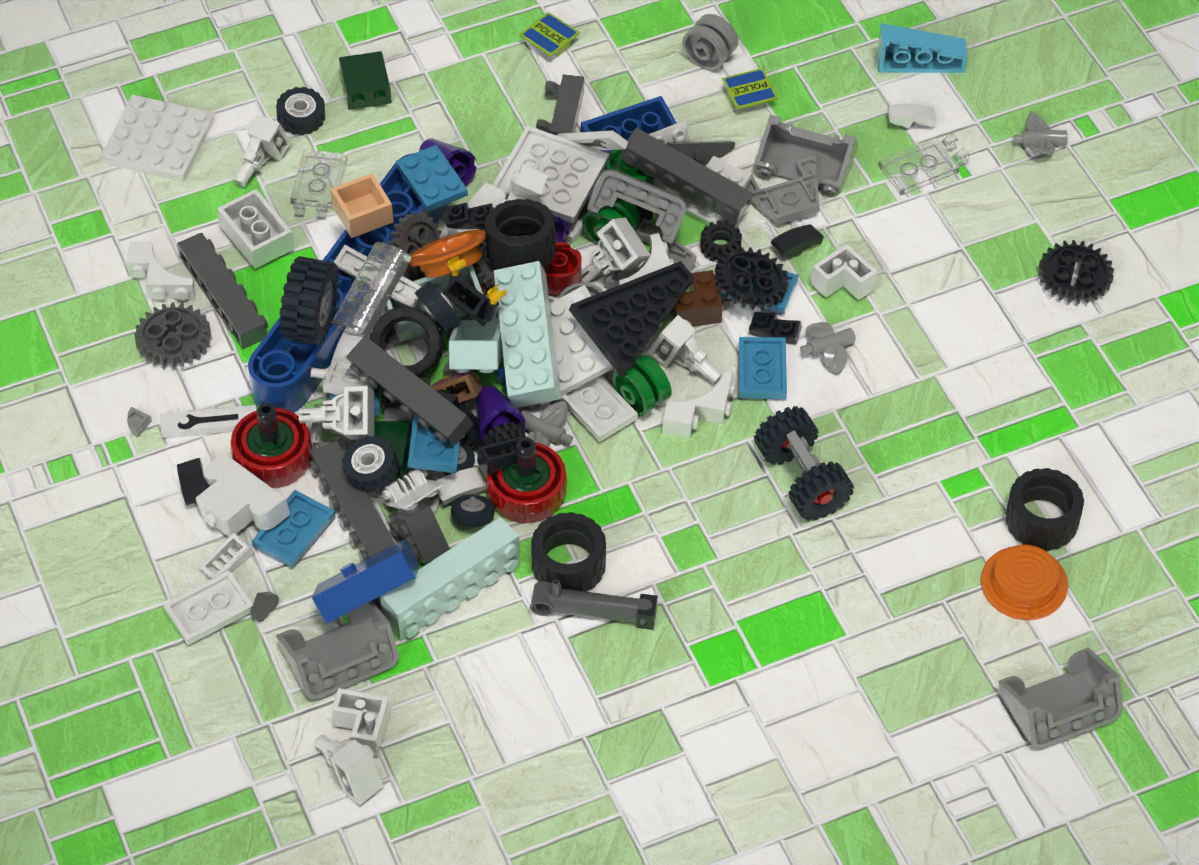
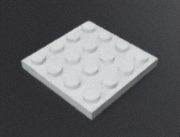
M132 95L99 157L100 163L184 182L215 120V113Z
M526 126L493 186L506 192V188L515 170L520 171L523 164L549 176L538 202L546 205L554 216L574 224L595 183L606 167L610 154Z
M585 285L550 303L561 396L614 369L569 311L571 304L591 297ZM544 402V403H540V404H541V406H544V405H546V404L549 403V402Z

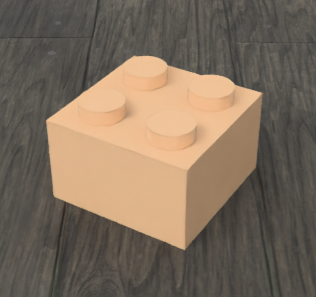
M373 173L330 189L332 208L351 238L393 223L392 203Z

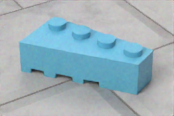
M881 23L877 51L878 70L880 73H965L968 58L966 39Z

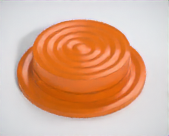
M469 230L443 237L413 252L408 257V262L411 267L419 265L420 270L424 272L426 277L447 275L451 273L447 263L457 255L459 260H465L466 267L481 259L480 243L486 238V233L484 230Z
M1016 545L996 552L987 560L981 574V588L987 601L1000 613L1018 620H1038L1053 614L1062 606L1068 592V579L1060 563L1045 550L1032 545Z

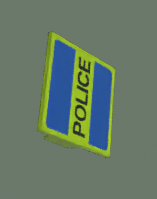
M547 12L520 33L519 36L552 57L555 53L560 56L570 47L571 41L580 32L550 12Z
M763 68L722 78L728 91V97L733 107H736L737 110L778 100Z

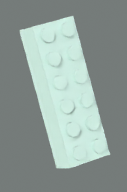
M540 261L494 270L495 285L498 284L500 292L503 289L507 292L498 301V313L508 398L516 408L561 399L547 278Z
M499 517L419 569L416 578L381 595V611L390 622L394 636L400 642L415 636L420 629L428 624H433L447 611L454 610L461 602L467 598L474 597L485 586L494 584L499 577L515 570L520 564L519 535L502 517Z

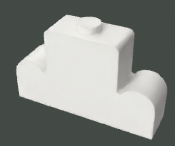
M225 453L219 455L204 468L203 473L209 488L196 497V502L205 521L211 527L216 526L227 536H230L233 532L237 534L253 520L257 528L261 530L272 529L291 514L286 499Z

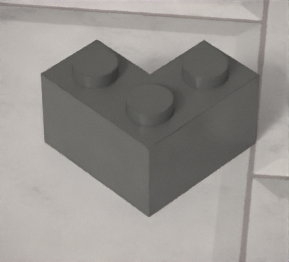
M418 503V506L411 510L400 509L388 516L391 522L389 524L391 532L394 536L407 540L418 562L426 564L450 550L429 505Z

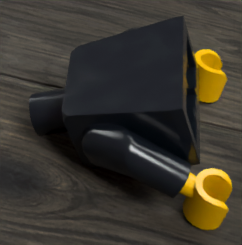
M458 255L450 259L447 263L451 270V273H449V284L442 292L443 295L481 326H485L486 323L494 320L499 306L498 301L507 294L506 290L503 289L500 292L498 284H496L487 292L488 299L461 279L459 271L466 267L465 260H459Z

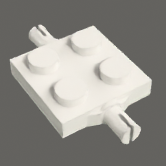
M333 359L331 365L326 369L313 367L311 369V378L324 379L323 392L339 395L344 393V387L368 386L372 390L375 389L366 381L368 377L363 373L361 376H358L349 368L351 365L349 361Z

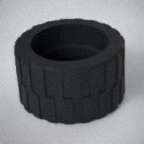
M516 199L500 203L489 211L485 218L487 256L492 264H495L499 269L540 261L542 267H544L553 260L556 253L555 218L552 211L546 205L531 199ZM517 234L531 235L523 238L510 237Z
M401 306L390 309L384 315L382 314L378 321L374 323L373 330L370 333V340L386 352L385 338L388 331L395 324L403 321H412L421 325L428 335V351L418 363L403 366L419 378L429 374L438 365L444 348L443 335L438 324L424 311L414 307Z
M1037 468L1023 473V475L1015 480L1010 490L1005 514V521L1009 532L1023 545H1032L1043 550L1058 549L1063 545H1067L1075 537L1084 506L1083 492L1076 481L1058 470ZM1034 500L1049 501L1060 507L1065 514L1057 518H1043L1031 513L1024 504Z
M574 512L558 513L542 521L538 528L535 529L531 540L532 570L535 579L539 582L546 581L550 583L554 580H559L561 589L585 592L593 589L602 580L606 570V537L599 524H596L593 519L583 514H576ZM565 544L580 546L590 553L583 561L573 564L557 562L547 554L553 548Z

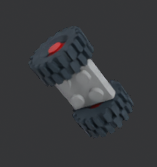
M793 406L792 410L790 407H787L783 412L779 410L775 412V416L772 417L770 415L767 417L768 421L762 422L760 424L761 428L756 429L754 442L765 460L771 463V465L776 463L783 465L784 461L791 462L794 458L803 471V476L795 479L796 484H792L790 486L791 491L788 492L789 498L800 516L807 521L811 519L816 521L821 516L825 518L829 513L834 514L838 507L841 509L844 506L843 503L850 500L849 495H853L854 485L839 463L828 462L826 465L825 462L820 463L815 454L811 455L809 446L815 444L814 440L818 438L817 433L819 432L807 411L802 407Z

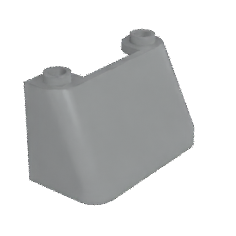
M770 114L754 163L755 168L759 170L758 173L767 177L775 175L790 180L800 178L801 175L796 168V161L815 155L818 187L823 188L824 192L830 194L841 191L858 148L856 137L845 134L844 139L840 140L839 135L831 137L793 127L792 123L780 122L781 117Z
M614 169L604 171L592 189L587 209L598 213L604 206L613 207L617 197L657 213L655 225L659 226L662 230V240L672 244L686 213L687 206L685 200L676 194Z
M373 601L348 612L350 623L305 641L302 634L294 629L276 635L278 644L308 698L313 700L321 699L337 692L338 688L344 689L395 666L398 662L399 653L390 622Z
M1089 647L1074 653L1069 658L1068 673L1025 688L1024 682L1017 676H1010L999 680L1001 696L1025 737L1036 749L1047 748L1113 723L1122 714L1120 676Z

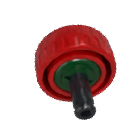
M263 403L258 406L256 411L243 417L232 432L230 440L232 459L271 488L290 485L302 477L309 468L308 462L311 461L310 451L312 450L310 431L306 423L300 424L299 416L289 410L275 408L270 403Z
M524 437L516 443V463L496 473L487 475L486 490L487 497L494 503L495 511L501 516L514 522L535 523L552 516L564 503L567 492V472L562 458L553 449L544 444L534 442L531 438Z

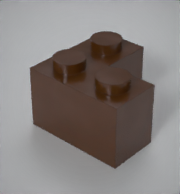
M713 270L691 273L694 279L689 287V292L684 293L671 311L673 319L679 315L682 319L687 320L692 327L722 323L723 304L718 286L715 285L716 279H714Z

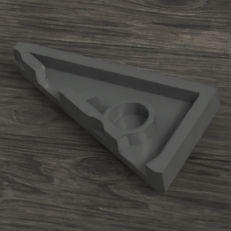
M730 140L667 142L668 146L704 166L709 163L713 156L718 158L735 148V142Z

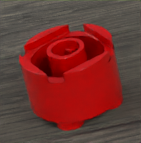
M556 242L554 258L547 267L543 268L547 278L548 295H560L567 287L581 283L582 256L577 249L571 248L568 243Z

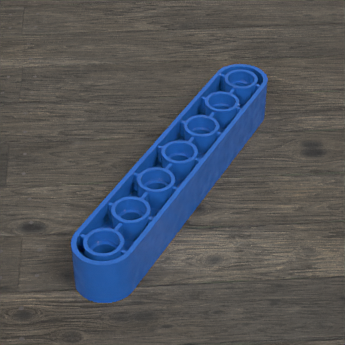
M395 162L380 182V186L392 203L393 223L351 238L345 229L323 261L334 262L344 245L391 269L393 263L388 262L389 258H391V254L387 253V250L391 249L388 241L393 240L390 232H396L394 224H400L399 218H405L406 214L421 213L432 217L433 223H437L445 212L447 204L427 212L397 169ZM337 269L339 272L337 279L339 287L337 288L338 297L335 302L336 309L333 312L332 324L330 323L329 333H326V339L321 345L282 338L280 333L281 326H279L280 316L252 353L248 362L252 397L255 405L258 407L263 403H270L275 408L286 409L293 413L302 408L323 380L322 378H311L312 367L326 369L331 365L337 344L349 322L353 319L364 323L371 314L370 307L381 292Z

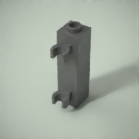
M563 74L560 85L553 81H546L545 98L554 99L557 97L552 123L543 119H538L536 123L537 129L556 136L560 133L576 132L584 95V77Z

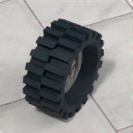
M302 256L294 259V263L290 266V272L287 274V283L284 284V295L281 298L282 308H280L279 315H281V319L279 320V326H281L280 333L282 338L314 345H321L325 341L326 333H329L330 323L332 324L333 312L336 309L335 302L338 297L337 288L339 287V281L337 279L339 272L337 271L336 263Z

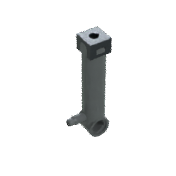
M554 580L552 583L541 581L534 584L530 610L540 616L562 613L637 623L636 628L654 630L658 596L640 593V598L561 589L559 580Z

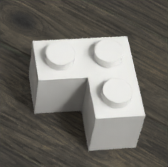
M523 164L520 171L515 170L506 188V192H509L507 199L502 198L501 203L516 199L538 201L549 175Z
M846 244L812 266L811 285L825 297L844 287L855 298L860 300L876 289L878 271Z
M338 688L332 707L334 726L353 729L350 736L351 741L355 739L362 745H368L375 757H378L390 716L389 697Z

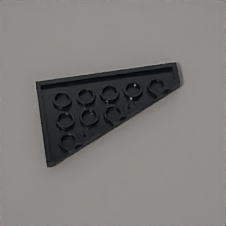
M679 261L573 303L569 311L622 378L629 372L689 288L694 277L685 265Z

